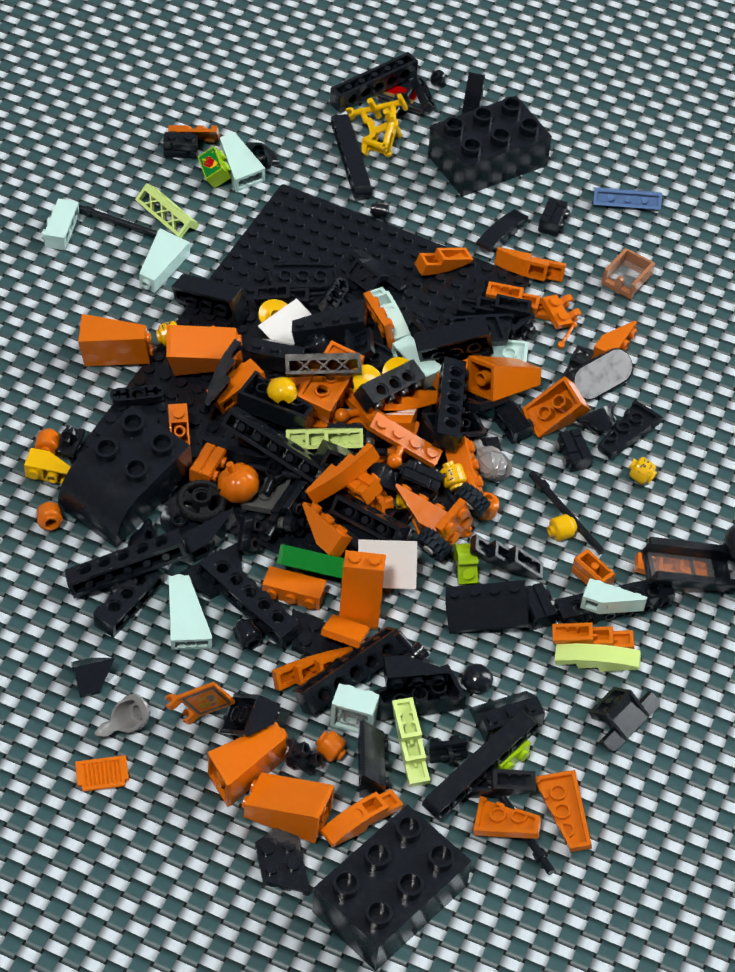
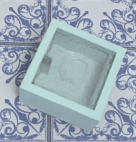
M339 683L332 701L330 726L357 734L359 733L360 720H364L374 726L378 713L379 694Z

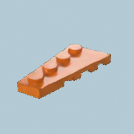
M575 770L536 776V786L569 851L576 852L592 849Z

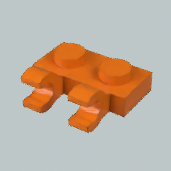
M571 294L565 295L560 299L557 295L542 297L540 300L556 330L570 327L573 321H578L577 316L582 315L579 308L567 313L565 308L570 306L568 302L574 301Z

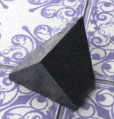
M91 657L71 662L80 698L100 693L115 658Z

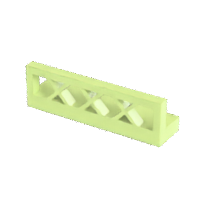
M148 183L145 184L135 199L180 238L184 236L189 227L196 230L200 225L161 191ZM146 193L149 194V202L142 201ZM160 203L161 211L155 212L154 204ZM171 212L172 220L166 221L165 213ZM177 222L184 223L180 231L176 229Z

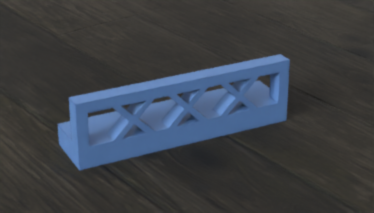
M593 187V205L661 210L662 192Z

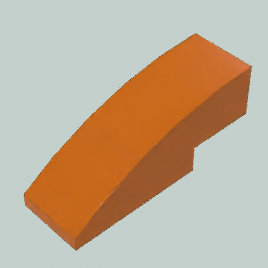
M436 248L435 253H419L415 266L421 276L434 275L467 265L473 261V258L467 248Z

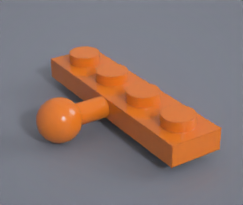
M350 390L343 399V402L351 410L339 408L334 414L337 422L345 423L350 417L359 416L368 426L377 412L387 417L380 409L376 411L372 409L365 412L353 396V390Z
M378 412L374 415L367 429L397 447L395 453L390 454L387 458V464L392 469H397L401 466L403 452L431 468L436 466L443 452L441 449L432 446L431 443Z

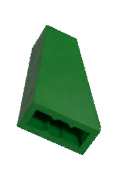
M284 544L280 545L277 564L342 579L344 558Z

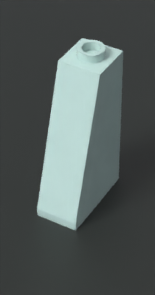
M235 132L220 137V150L225 154V161L231 169L229 171L230 180L235 192L265 181V167Z
M159 229L139 273L140 286L155 293L190 255V242L163 229Z
M177 574L169 576L171 650L212 648V635L189 575Z

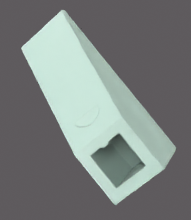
M590 578L580 608L597 614L644 611L647 597Z

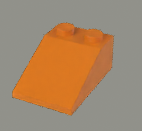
M565 376L522 408L525 417L533 422V430L538 438L576 422L575 419L591 410L575 384Z

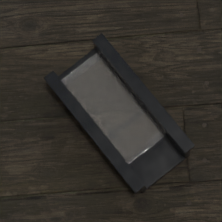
M649 537V543L641 551L648 585L657 584L721 591L728 594L735 592V579H731L727 564L732 556L725 545Z

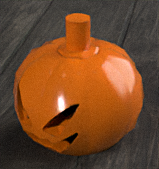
M232 461L227 462L225 469L221 471L218 477L219 494L231 503L241 504L248 502L256 495L259 489L258 473L252 466L245 463L234 464Z

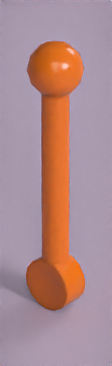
M573 321L563 340L558 342L557 347L559 349L564 348L565 341L572 330L577 327L575 321Z

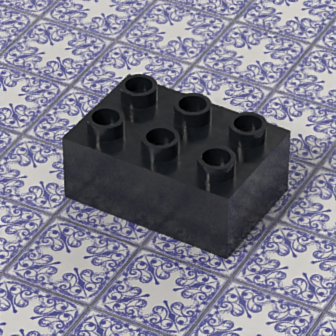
M517 96L506 97L502 101L484 107H477L473 111L456 117H449L444 121L431 125L428 156L460 196L463 197L546 167L552 136Z
M407 804L314 887L312 912L369 966L377 971L467 887L472 861Z

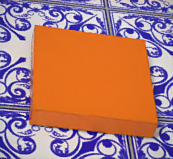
M332 614L322 628L320 635L359 648L369 634L370 627Z

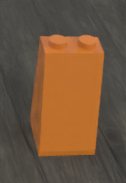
M87 314L81 315L78 343L84 366L150 364L151 356H154V346L150 345L151 333L147 332L146 325Z
M166 325V357L174 376L215 372L223 354L234 339L241 342L242 346V336L238 335L236 328ZM241 350L233 358L236 360L234 370L243 361Z
M468 356L467 391L488 400L496 401L541 385V367L517 358Z
M345 550L339 610L340 617L368 626L370 629H378L385 571V554Z
M277 722L250 736H242L207 752L208 775L227 807L234 804L250 790L253 780H257L261 772L269 774L285 760L287 750L286 739L288 737L284 728H280Z
M261 772L257 780L254 779L252 782L250 795L244 797L242 802V808H244L243 817L274 829L278 828L294 834L300 839L316 844L321 833L320 830L324 827L331 813L334 786Z

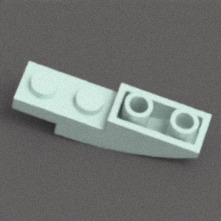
M383 287L371 290L370 292L373 297L376 296L378 298L380 308L384 307L387 319L391 318L394 328L392 332L394 341L396 342L411 335L390 292L385 291Z

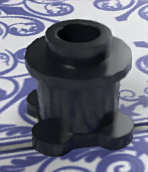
M378 201L375 204L372 203L370 214H373V218L375 216L384 218L383 222H386L390 202L387 201V205L378 203Z

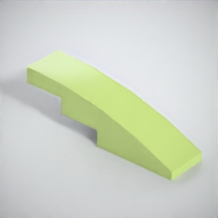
M363 428L286 429V437L304 449H318L323 439L344 448L364 447Z
M556 644L554 661L556 665L576 664L578 669L598 667L600 672L640 669L641 652L640 650L601 644Z
M413 697L393 700L395 724L409 787L430 784L426 754L421 739L422 732Z

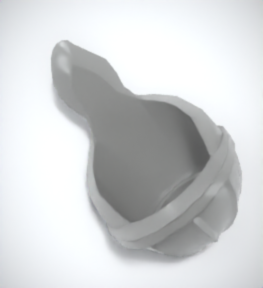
M471 439L476 449L475 458L480 466L478 469L479 475L491 481L506 479L512 472V464L509 458L496 447L483 446L481 439Z
M138 694L125 696L113 708L111 719L108 722L102 723L94 734L106 737L114 731L130 733L141 730L147 724L151 713L148 703Z

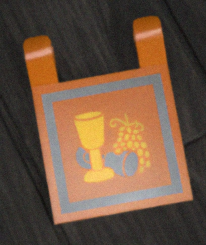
M214 681L179 695L168 694L165 696V700L170 702L166 704V708L169 710L176 709L181 703L189 708L183 710V715L188 716L186 719H183V722L188 725L192 724L200 716L235 704V699Z

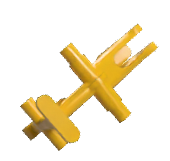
M401 93L397 94L398 100L376 105L373 98H368V107L355 110L352 107L346 108L350 121L354 120L355 116L361 115L363 123L369 127V135L362 138V153L365 157L368 156L369 150L384 154L385 157L392 155L391 149L394 137H402L399 121L396 119V107L402 106L404 111L408 110V106ZM383 110L387 122L376 127L372 118L368 117L367 114L373 112L376 119H381L380 111ZM385 132L383 143L378 142V134Z

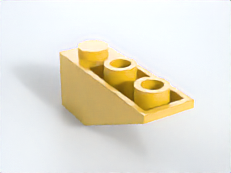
M35 448L30 449L24 464L25 477L62 484L71 467L50 451Z

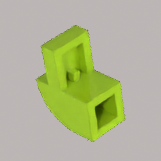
M470 543L453 544L454 560L458 570L457 584L478 583V557L470 553Z

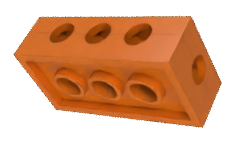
M332 340L324 353H357ZM361 355V365L364 363L365 356ZM353 376L308 377L297 396L314 406V417L329 423L353 385Z

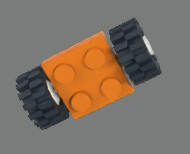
M464 482L454 493L453 496L456 503L435 526L437 533L430 527H425L415 538L417 545L436 561L442 562L452 551L451 545L456 543L461 533L471 526L473 521L472 515L478 518L481 517L491 505L488 498L482 492H479V489L474 488L472 484Z

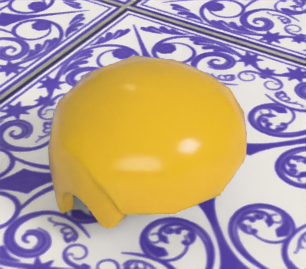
M288 377L272 379L266 390L268 397L276 403L284 400L289 404L296 399L298 394L294 382Z

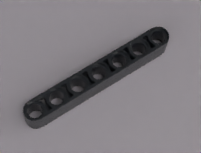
M348 114L331 116L332 130L353 198L372 197V188Z
M524 710L519 711L428 794L422 802V806L437 820L442 819L493 772V769H496L528 740L538 729L539 723Z

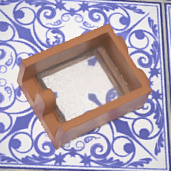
M625 248L604 270L601 284L632 299L636 291L650 276L652 277L655 262Z

